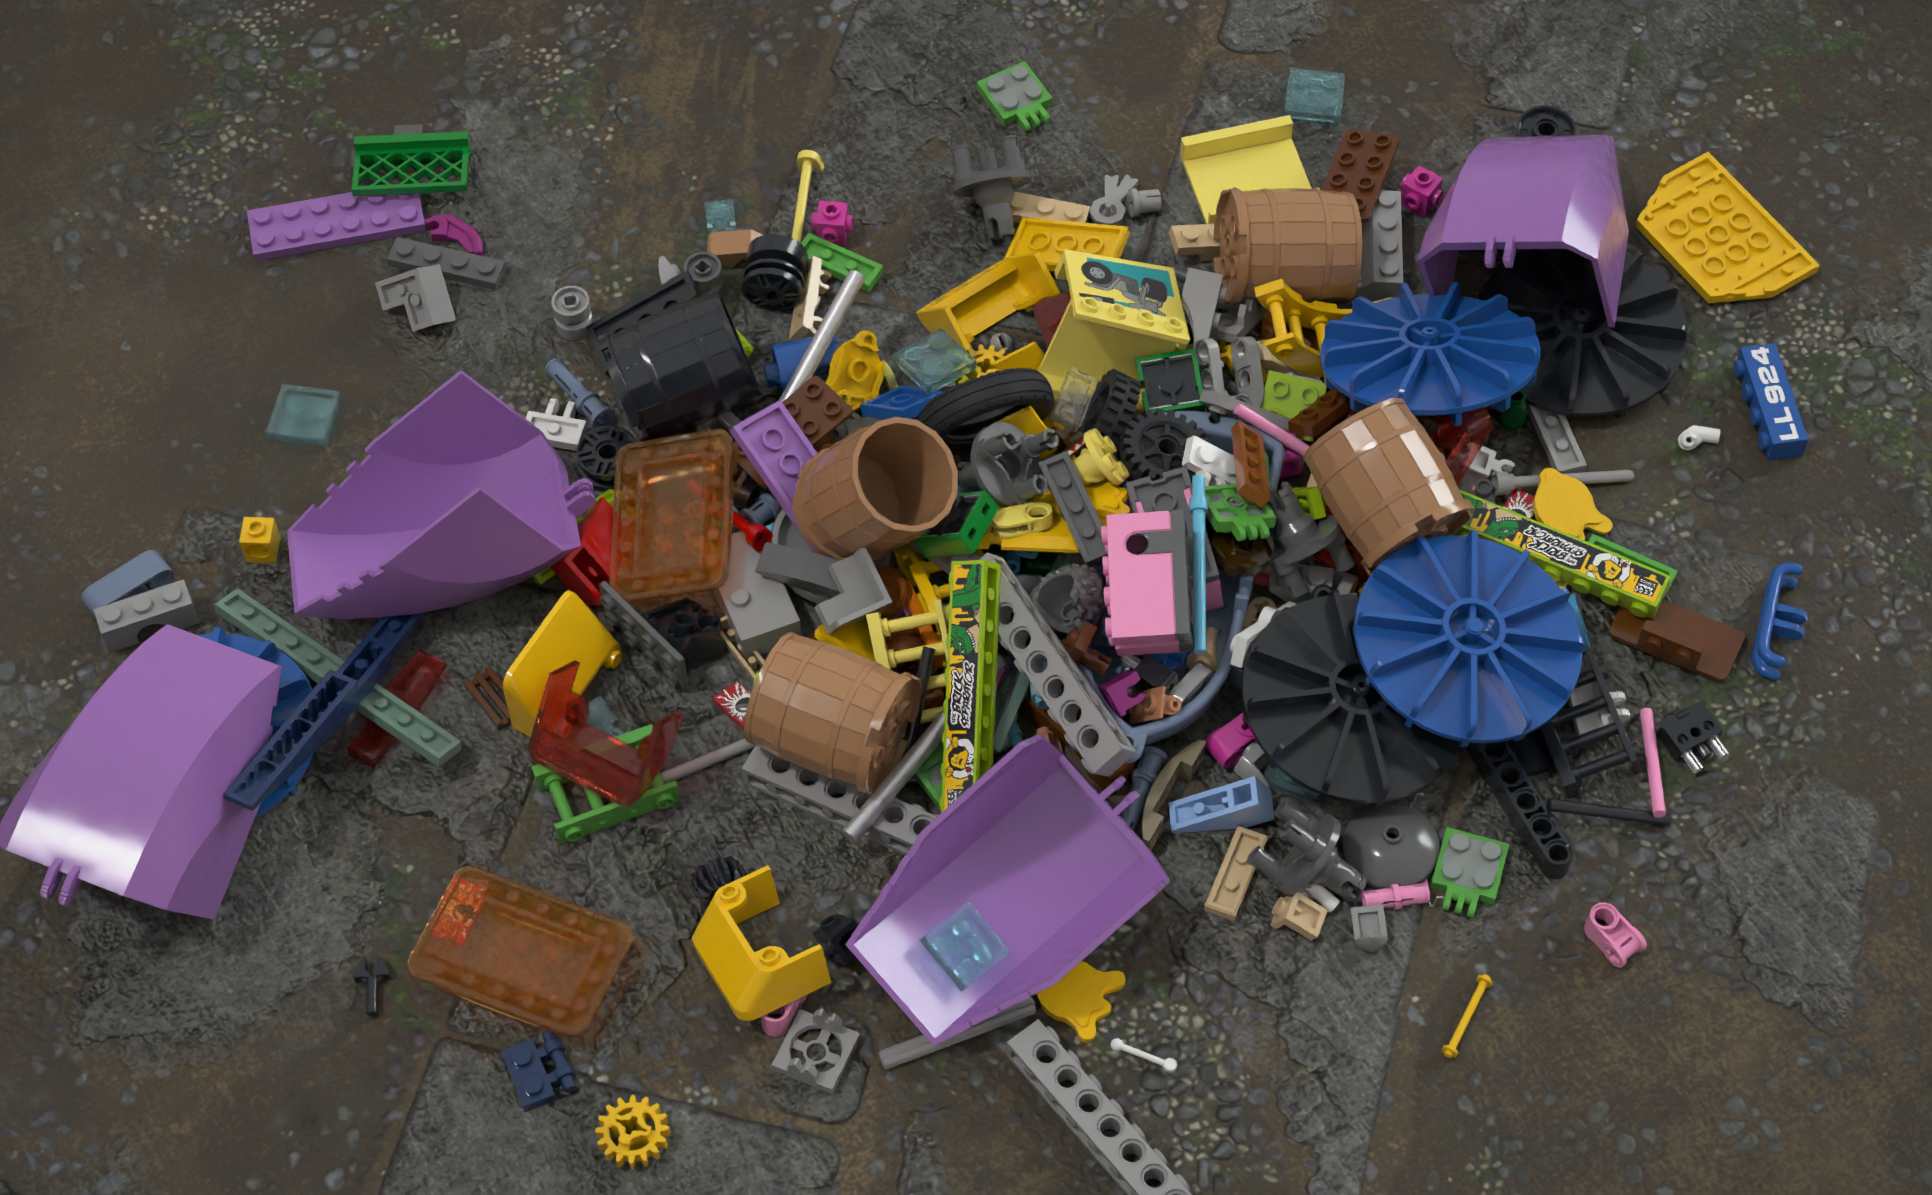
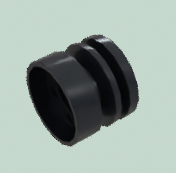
M765 234L756 237L750 242L748 247L746 268L741 287L743 296L751 304L767 310H787L795 307L800 302L803 293L804 276L808 261L806 248L799 241L780 234Z

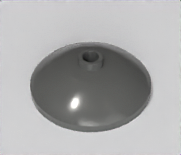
M1383 803L1381 807L1369 806L1351 819L1343 835L1342 851L1344 860L1366 877V885L1375 889L1390 888L1391 884L1407 886L1425 881L1436 867L1440 843L1434 826L1422 813L1403 804ZM1395 834L1398 837L1395 839H1391L1387 835Z

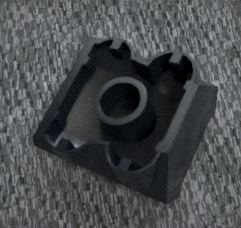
M688 597L641 614L683 656L685 665L716 655L718 658L726 645L720 635L721 620L714 615H704L702 613V606Z

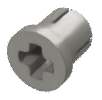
M1136 188L1128 189L1127 207L1129 215L1131 217H1138L1139 214L1160 212L1161 196L1159 190L1137 191Z

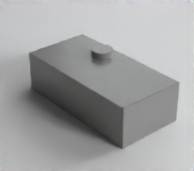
M739 531L699 545L702 566L724 616L727 615L728 625L734 632L737 646L739 644L744 660L754 657L753 651L755 650L760 655L770 652L780 638L789 632L802 636L800 619L783 582L755 572L762 551H756L746 543L743 532Z

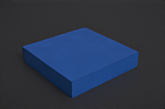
M901 385L860 404L862 416L881 419L893 417L912 419L919 416L922 408L934 397L943 393V391Z

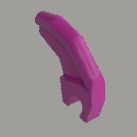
M446 214L424 219L427 230H431L430 234L433 241H456L468 253L480 256L483 254V240L475 228L453 215Z

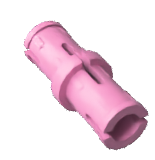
M1427 882L1407 886L1391 884L1390 888L1362 891L1361 898L1363 906L1383 904L1384 908L1393 907L1394 910H1399L1402 906L1430 903V892Z

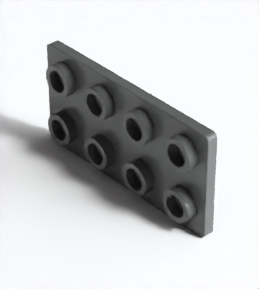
M606 581L600 583V601L605 611L603 617L608 625L613 629L617 627L632 648L637 646L643 652V657L651 667L657 666L663 672L665 680L672 687L677 686L680 690L686 692L689 689L683 656Z

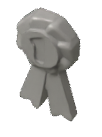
M1105 175V197L1093 201L1090 208V218L1096 224L1120 225L1123 222L1126 210L1122 202L1127 197L1128 189L1135 188L1138 185V179H1131L1129 175H1125L1118 186V175L1113 177Z

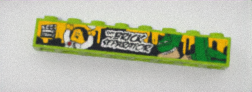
M1459 489L1463 499H1469L1475 511L1472 512L1470 510L1473 515L1472 518L1452 535L1467 536L1469 531L1472 530L1478 532V538L1499 543L1520 554L1527 549L1531 552L1528 559L1544 570L1554 582H1565L1580 593H1590L1600 597L1606 604L1612 606L1619 605L1629 609L1635 616L1654 619L1668 590L1670 575Z
M987 560L951 561V572L949 574L950 603L947 608L949 633L946 638L948 650L947 667L945 669L946 699L943 704L945 729L942 734L944 746L943 763L941 765L942 795L939 800L941 813L993 767L1001 564Z

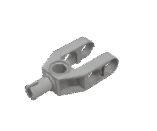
M1252 336L1236 337L1231 344V357L1237 395L1229 397L1261 407L1264 384L1257 341ZM1212 338L1199 339L1194 348L1203 389L1229 396L1228 392L1224 389L1222 374L1224 364L1220 360L1217 342ZM1244 344L1246 347V354H1244ZM1248 374L1250 375V385L1248 383ZM1206 404V410L1208 413H1211V419L1214 424L1219 423L1221 414L1209 411L1210 405ZM1227 411L1226 416L1233 418L1234 413Z

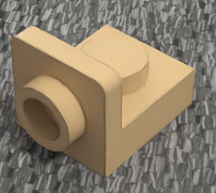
M1297 892L1284 898L1280 897L1276 901L1272 909L1274 917L1270 926L1277 929L1286 925L1312 941L1318 938L1328 910Z

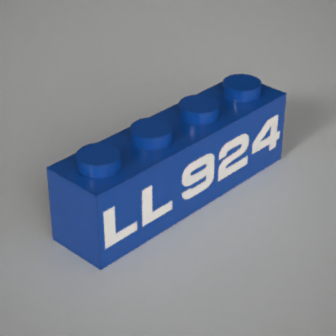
M1776 344L1741 347L1737 360H1734L1733 369L1735 376L1740 378L1742 384V398L1745 402H1748L1750 408V422L1753 426L1756 425L1760 450H1764L1767 461L1802 457L1809 439Z

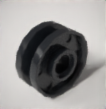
M1549 105L1534 106L1526 110L1518 119L1515 137L1575 136L1576 125L1573 118L1566 111L1558 107Z
M612 425L599 426L586 432L579 440L576 448L579 476L582 479L590 480L593 489L606 492L609 489L619 491L631 485L638 477L640 471L638 441L629 431Z

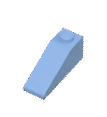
M1256 776L1168 803L1171 831L1173 833L1237 829V826L1248 828L1275 819L1271 790Z

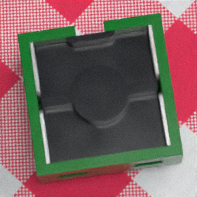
M1195 348L1135 358V368L1141 385L1140 388L1145 389V392H1142L1144 413L1151 410L1154 414L1156 409H1163L1164 412L1169 410L1205 412L1206 403L1199 401L1203 387Z
M986 490L958 493L949 514L933 528L928 529L918 539H915L914 543L927 558L973 554L979 547L980 541L987 528L991 525L992 519L999 507Z

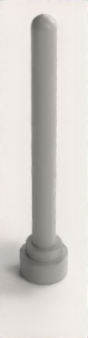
M1631 470L1564 473V475L1578 479L1583 484L1630 482L1634 479V472ZM1507 471L1493 472L1491 482L1494 495H1508L1509 492H1513L1516 488L1538 487L1539 475L1514 476L1513 474H1508Z

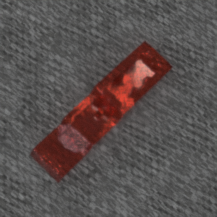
M420 650L385 689L416 711H419L444 672L446 663ZM366 717V727L347 746L349 756L374 768L398 738Z

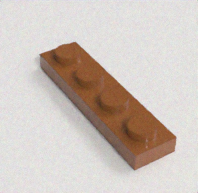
M1238 420L1231 428L1237 492L1246 502H1254L1262 508L1270 500L1263 436Z

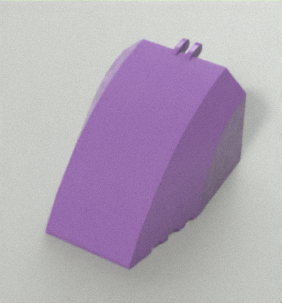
M1608 135L1488 138L1478 144L1465 161L1424 235L1418 264L1428 295L1447 294L1454 281L1459 250H1485L1486 268H1494L1497 249H1504V266L1512 268L1516 249H1568L1592 261L1608 327H1615L1629 230L1613 137Z
M460 370L375 438L365 448L369 455L360 464L354 460L346 468L350 475L339 486L332 483L326 489L330 496L319 507L312 504L287 530L294 613L303 617L336 619L417 614L453 607L489 596L521 583L551 567L581 546L576 518L588 511L596 502L592 491V482L583 478L569 485L566 465L543 432Z
M166 624L143 642L106 680L29 775L15 795L0 823V847L49 867L40 890V896L43 898L51 899L55 895L63 873H66L67 876L58 897L59 903L66 907L71 905L81 881L84 880L119 895L164 910L215 920L260 806L259 804L253 811L226 800L224 793L268 743V737H272L273 726H270L273 706L276 707L282 666Z
M1038 734L1018 743L920 832L915 843L904 856L897 870L880 892L881 894L871 909L867 911L845 945L933 1046L1055 985L1170 882V879L1151 850L1119 815L1140 795L1136 791L1130 792L1114 809L1105 800L1124 785L1126 779L1122 775L1103 792L1099 793L1067 755L1044 736Z

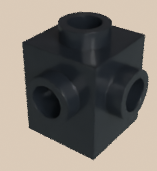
M840 914L830 915L812 933L818 944L823 948L827 961L833 960L847 965L856 958L845 945L859 925L855 918H849Z

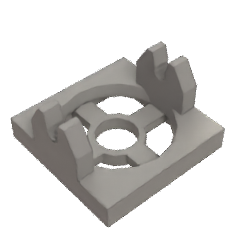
M1246 298V302H1240L1236 306L1218 303L1217 309L1229 310L1227 313H1221L1220 321L1228 319L1232 320V322L1227 324L1219 323L1218 330H1212L1211 337L1231 343L1236 337H1244L1263 318V314L1266 313L1265 308L1262 305L1256 304L1254 299ZM1188 319L1186 320L1188 332H1192Z
M823 1008L816 1010L814 1014L800 1009L771 1065L772 1070L833 1094L861 1038L860 1033L844 1027L843 1021L837 1014L833 1013L830 1017ZM821 1029L817 1040H811L806 1043L796 1039L807 1030ZM832 1034L835 1035L840 1043V1056L829 1052L827 1043ZM816 1045L823 1047L826 1051L824 1058L819 1061L809 1059L807 1051L810 1047ZM791 1049L803 1053L804 1060L806 1061L804 1065L799 1058L792 1059ZM825 1063L834 1066L822 1073H819L815 1068Z

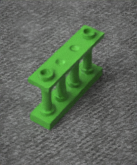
M652 724L532 766L538 791L550 790L562 821L554 824L559 844L578 841L584 835L656 809L669 808L675 802L680 801L676 780L665 784L652 752L659 750ZM638 757L643 763L653 789L635 795L622 763ZM609 768L620 791L622 800L604 806L592 774ZM580 779L592 810L574 817L562 784Z

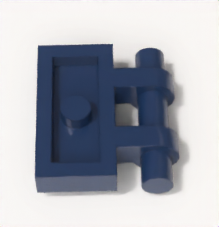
M553 1029L547 1030L542 1034L545 1045L541 1048L536 1049L533 1039L530 1038L501 1050L524 1112L556 1100L552 1089L554 1087L562 1085L565 1093H571L577 1089L574 1080L576 1076L573 1066L567 1063L564 1055L566 1049L563 1041L557 1038ZM552 1059L555 1071L546 1074L542 1063Z

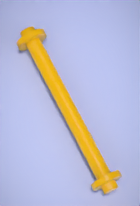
M1487 974L1478 975L1476 981L1479 984L1450 1043L1442 1047V1052L1447 1058L1457 1057L1458 1051L1456 1047L1486 987L1489 988L1493 984L1491 977Z

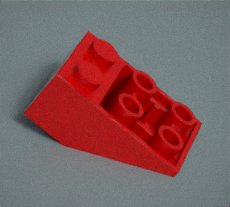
M604 497L597 501L577 525L581 546L550 567L564 584L579 596L585 605H602L599 584L603 581H606L616 590L621 584L641 542L639 537Z

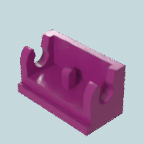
M1125 670L1098 686L1106 702L1120 717L1127 714L1126 710L1140 703L1145 697V693H1140L1132 698V693L1136 691H1132L1129 686L1135 685L1141 679L1137 671Z

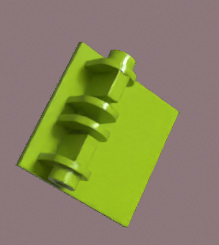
M1269 370L1260 408L1292 419L1301 410L1314 403L1320 396L1325 395L1327 386L1322 382ZM1295 434L1297 439L1301 438L1302 440L1314 442L1312 437Z

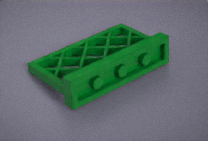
M468 131L354 137L353 197L467 191L469 160H471L472 154ZM449 161H458V162H456V163L453 165V164L450 163ZM420 162H430V163H428L426 166H424V165L421 164ZM394 163H402L397 167L392 165ZM363 165H372V166L369 167V168H366V167L363 166ZM442 165L446 168L445 171L439 175L433 172L434 169ZM412 166L418 170L411 176L404 173ZM383 168L390 171L383 177L375 174ZM455 174L461 178V181L448 182L446 179ZM425 175L432 179L427 183L418 182ZM396 177H399L403 180L399 184L389 183ZM368 178L374 181L369 186H360Z

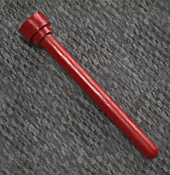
M688 477L684 481L683 486L743 532L746 543L754 550L762 551L765 542H772L773 534L764 525L751 524L692 477Z

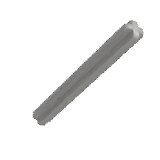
M1029 997L936 1046H933L924 1035H920L888 1047L879 1052L881 1064L885 1069H889L1036 1013L1035 1003L1032 997Z

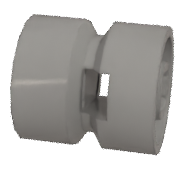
M578 286L560 288L554 293L551 302L556 330L561 337L568 340L585 338L589 335L586 326L593 323L589 296L583 288Z

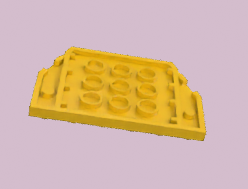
M1709 152L1664 175L1657 190L1648 200L1647 206L1637 218L1635 225L1708 303L1773 298L1817 273L1820 266Z

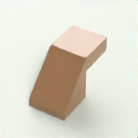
M752 229L712 232L708 235L707 252L716 255L721 265L731 269L743 258H747L750 242L756 237L762 236V234Z

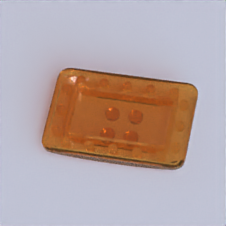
M715 429L634 442L624 445L618 451L615 466L609 585L627 603L719 589L727 581L733 517V441L727 431Z
M469 865L460 868L454 874L409 956L408 969L412 976L458 997L537 1027L565 1036L576 1037L585 1033L589 1028L632 944L633 933L630 926L621 920L477 866Z

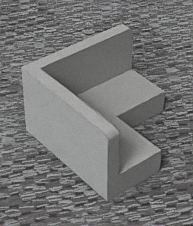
M440 264L416 268L375 283L383 311L405 305L412 332L452 322L456 319Z
M866 547L858 549L853 555L837 561L828 567L840 595L823 601L814 608L827 634L830 635L866 619L867 614L882 612L892 603Z

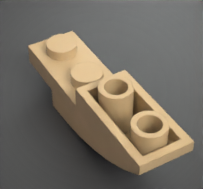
M1214 224L1171 226L1169 236L1176 255L1198 254L1200 261H1211L1213 257H1220V240H1213Z

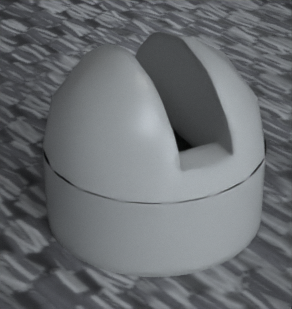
M1000 332L992 336L990 346L994 345L996 352L1005 349V356L1013 352V341L1008 334ZM1001 342H1004L1006 347L1002 348Z

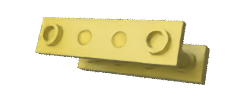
M941 599L934 600L936 611L889 621L887 618L882 619L879 612L867 614L866 618L875 661L892 670L899 663L921 659L923 646L894 652V649L888 650L885 637H890L893 632L937 623L940 626L943 642L924 646L934 648V656L945 654L947 660L946 638L949 633L947 624H949L948 605L943 606ZM945 673L930 676L927 690L946 686ZM943 706L923 710L920 724L934 721L943 710Z

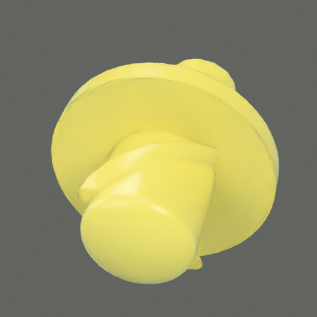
M1096 428L1084 433V441L1088 449H1082L1080 456L1072 460L1082 483L1089 485L1092 482L1103 481L1105 478L1114 485L1124 482L1130 475L1126 466L1121 461H1118L1113 454L1117 451L1113 441L1108 436L1102 437Z

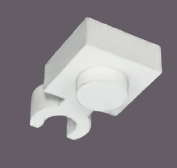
M1468 441L1458 470L1473 472L1483 478H1488L1489 475L1492 476V473L1505 470L1511 472L1515 464L1507 459L1496 460V451Z

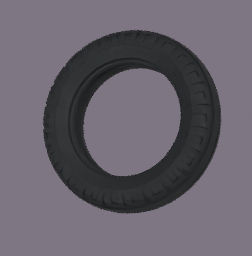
M1030 368L999 370L964 381V383L957 384V386H953L940 393L922 408L918 421L936 431L949 447L952 455L966 454L971 452L973 441L983 428L1030 405L1042 421L1045 420L1053 408V390L1047 378L1037 370Z

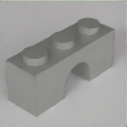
M184 579L93 609L109 653L138 644L137 635L139 631L148 625L168 624L183 629L199 623Z

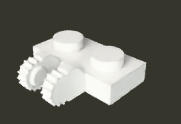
M554 398L550 399L545 413L528 411L526 419L543 432L552 447L576 451L579 440L585 435L587 424L586 420L574 419L576 414L575 402H568L563 417L557 416L559 401Z
M1196 436L1186 440L1182 466H1186L1187 469L1195 472V475L1205 476V486H1209V484L1210 486L1237 484L1233 455Z
M1596 681L1574 689L1568 698L1569 706L1573 707L1602 696ZM1609 692L1615 707L1625 703V693ZM1605 708L1573 720L1577 735L1613 723L1608 710ZM1625 708L1617 709L1621 722H1627L1630 718L1629 710Z

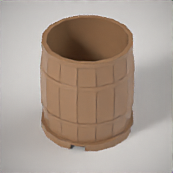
M1233 187L1221 192L1216 207L1213 240H1220V257H1213L1214 273L1223 274V285L1227 286L1224 304L1236 306L1240 302H1246V298L1254 299L1256 303H1260L1256 298L1254 287L1279 279H1283L1292 290L1302 296V300L1308 303H1312L1314 300L1324 303L1348 302L1353 298L1360 277L1363 246L1360 212L1354 194L1348 191L1337 192L1314 188H1263L1260 190L1241 191L1237 187Z
M1391 398L1356 413L1321 436L1307 449L1303 456L1317 483L1319 492L1324 497L1331 512L1345 532L1346 537L1363 557L1361 563L1368 575H1371L1376 567L1391 554L1413 543L1416 537L1451 536L1472 518L1473 515L1470 510L1472 512L1475 511L1470 500L1463 499L1454 477L1425 428L1407 407L1403 398Z
M893 417L858 429L836 442L830 448L819 451L801 467L797 476L798 481L796 483V494L793 495L792 510L800 533L817 553L842 560L853 555L858 549L866 547L872 561H877L888 552L918 539L928 529L933 528L949 514L957 496L958 471L951 450L936 431L918 420Z
M789 632L782 636L771 649L753 686L745 714V739L747 742L759 746L785 761L830 779L856 785L858 791L871 795L904 755L908 741L903 740L902 736L907 722L913 724L916 722L922 694L921 679L907 672L900 675L876 661L831 645L828 642L817 641Z

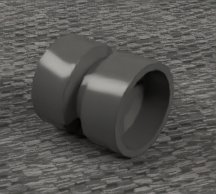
M698 252L689 256L684 263V272L688 271L692 276L700 297L718 291L722 298L724 283L722 266L718 257L709 252Z

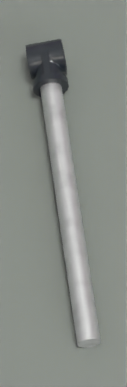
M849 270L779 400L782 402L812 378L865 280V276L861 273ZM737 465L738 470L736 474L730 473L724 480L718 498L739 510L749 509L754 505L758 497L759 486Z
M1030 636L1026 640V647L1030 644ZM999 641L997 649V674L1002 668L1010 670L1015 660L1011 651L1006 650ZM944 710L941 711L844 827L842 833L851 842L857 843L941 743L942 734L945 729Z

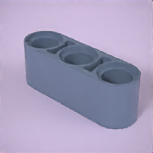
M147 550L88 586L82 593L81 600L96 618L93 609L168 585L174 578V572L156 550Z

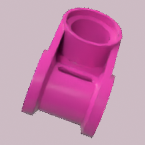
M1243 713L1225 726L1212 732L1205 740L1206 749L1224 769L1235 766L1242 757L1244 750L1251 743H1257L1248 723L1244 721Z

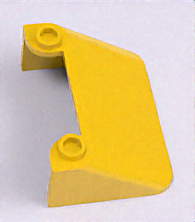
M570 590L563 593L508 669L502 685L512 727L554 749L561 740H565L569 736L572 723L568 722L567 715L601 666L615 669L622 659L620 644L579 596Z

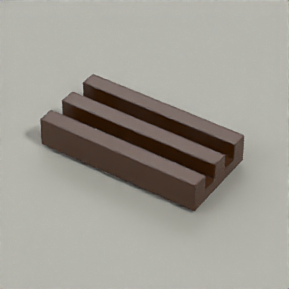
M491 666L485 668L483 674H480V672L475 674V679L472 681L469 679L464 681L467 691L498 730L511 723L508 708L487 682L490 679L505 698L502 687L503 682ZM481 686L505 718L502 720L499 718L476 687Z

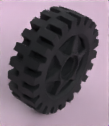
M1115 369L1107 371V374L1102 376L1101 381L1097 382L1095 390H1092L1090 393V399L1086 400L1084 411H1081L1079 415L1080 420L1076 424L1074 434L1077 431L1085 433L1087 430L1096 428L1102 437L1108 436L1114 445L1118 446L1121 436L1132 420V414L1136 411L1137 407L1135 405L1139 402L1140 397L1138 395L1141 392L1139 381Z
M1156 409L1154 414L1149 410L1145 411L1143 416L1141 413L1137 415L1134 420L1130 421L1124 431L1117 453L1119 454L1118 461H1121L1129 472L1130 476L1127 477V480L1130 482L1150 476L1151 481L1163 479V472L1182 468L1185 445L1188 438L1196 436L1210 443L1208 438H1204L1205 432L1203 429L1195 430L1197 426L1195 421L1185 422L1187 416L1183 414L1176 418L1175 411L1169 410L1167 415H1164L1163 409ZM1187 469L1192 483V476L1196 473Z

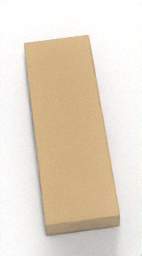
M1237 826L1205 903L1204 911L1235 922L1256 871L1254 866L1247 863V858L1256 846L1262 847L1263 850L1265 849L1268 836Z

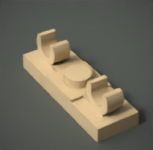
M815 256L807 262L802 297L793 310L789 340L791 341L802 339L804 336L807 338L814 337L817 331L815 328H819L823 320L819 316H814V312L817 310L821 300L818 294H825L830 287L823 282H826L831 277V273L827 270H821L822 259Z

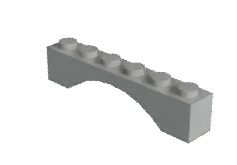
M1188 268L1182 292V307L1192 329L1194 349L1199 339H1209L1212 330H1218L1221 313L1216 311L1218 303L1224 304L1227 286L1223 285V274Z

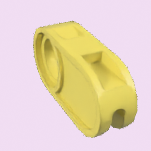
M1034 501L999 509L992 519L993 532L1001 538H1012L1047 530L1053 524L1052 507L1046 502ZM1034 515H1045L1039 518L1032 517Z

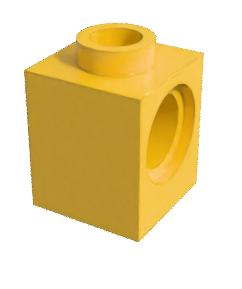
M244 517L239 544L245 561L251 563H276L281 537L275 519Z

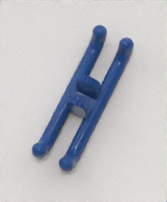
M1786 562L1775 567L1772 570L1769 583L1764 592L1752 653V664L1762 677L1770 680H1778L1781 673L1778 669L1772 668L1767 664L1781 668L1786 663L1783 656L1777 655L1770 650L1771 635L1800 640L1803 639L1805 634L1804 627L1798 624L1806 623L1808 618L1807 611L1778 603L1781 588L1794 589L1797 587L1798 580L1795 577L1785 575L1798 576L1802 574L1803 567L1798 563Z

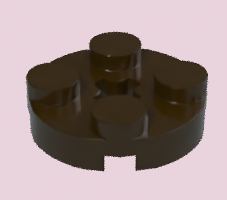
M1215 531L1210 542L1214 559L1222 566L1223 572L1229 576H1236L1238 574L1253 575L1266 570L1274 550V542L1271 535H1269L1268 539H1261L1258 535L1256 540H1249L1246 536L1245 541H1237L1232 532L1223 533ZM1237 543H1240L1243 547H1248V549L1242 550L1238 548Z

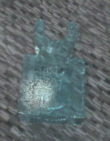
M733 199L704 202L708 231L725 232L736 229Z
M601 696L574 711L576 720L591 740L600 736V742L623 734L620 728L615 727L618 724L617 717Z

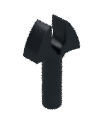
M378 955V967L372 976L367 972L368 962L366 957L361 959L353 974L355 983L363 982L366 985V1015L370 1017H375L379 1014V984L382 980H391L387 965Z

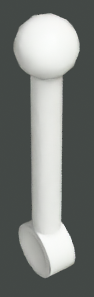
M1119 1038L1113 1039L1110 1043L1114 1051L1123 1050L1159 1064L1168 1073L1176 1070L1177 1062L1173 1058L1164 1060L1123 1044V1041Z

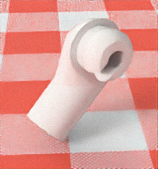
M1692 425L1679 435L1678 444L1684 450L1694 449L1702 442L1718 444L1720 429Z
M1308 883L1299 891V893L1307 898L1317 901L1329 913L1340 902L1337 897L1320 883Z

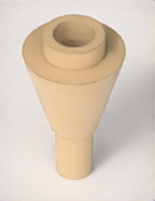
M1208 627L1206 629L1205 654H1195L1192 651L1187 656L1186 664L1190 670L1198 663H1202L1213 672L1216 671L1217 655L1215 642L1218 636L1216 628Z

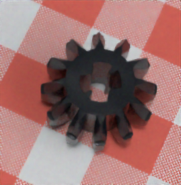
M720 855L715 860L711 861L708 859V863L705 865L697 866V871L691 875L692 890L699 902L704 903L708 908L719 888L745 876L746 872L743 865H740L739 860H734L732 856H727L723 859Z

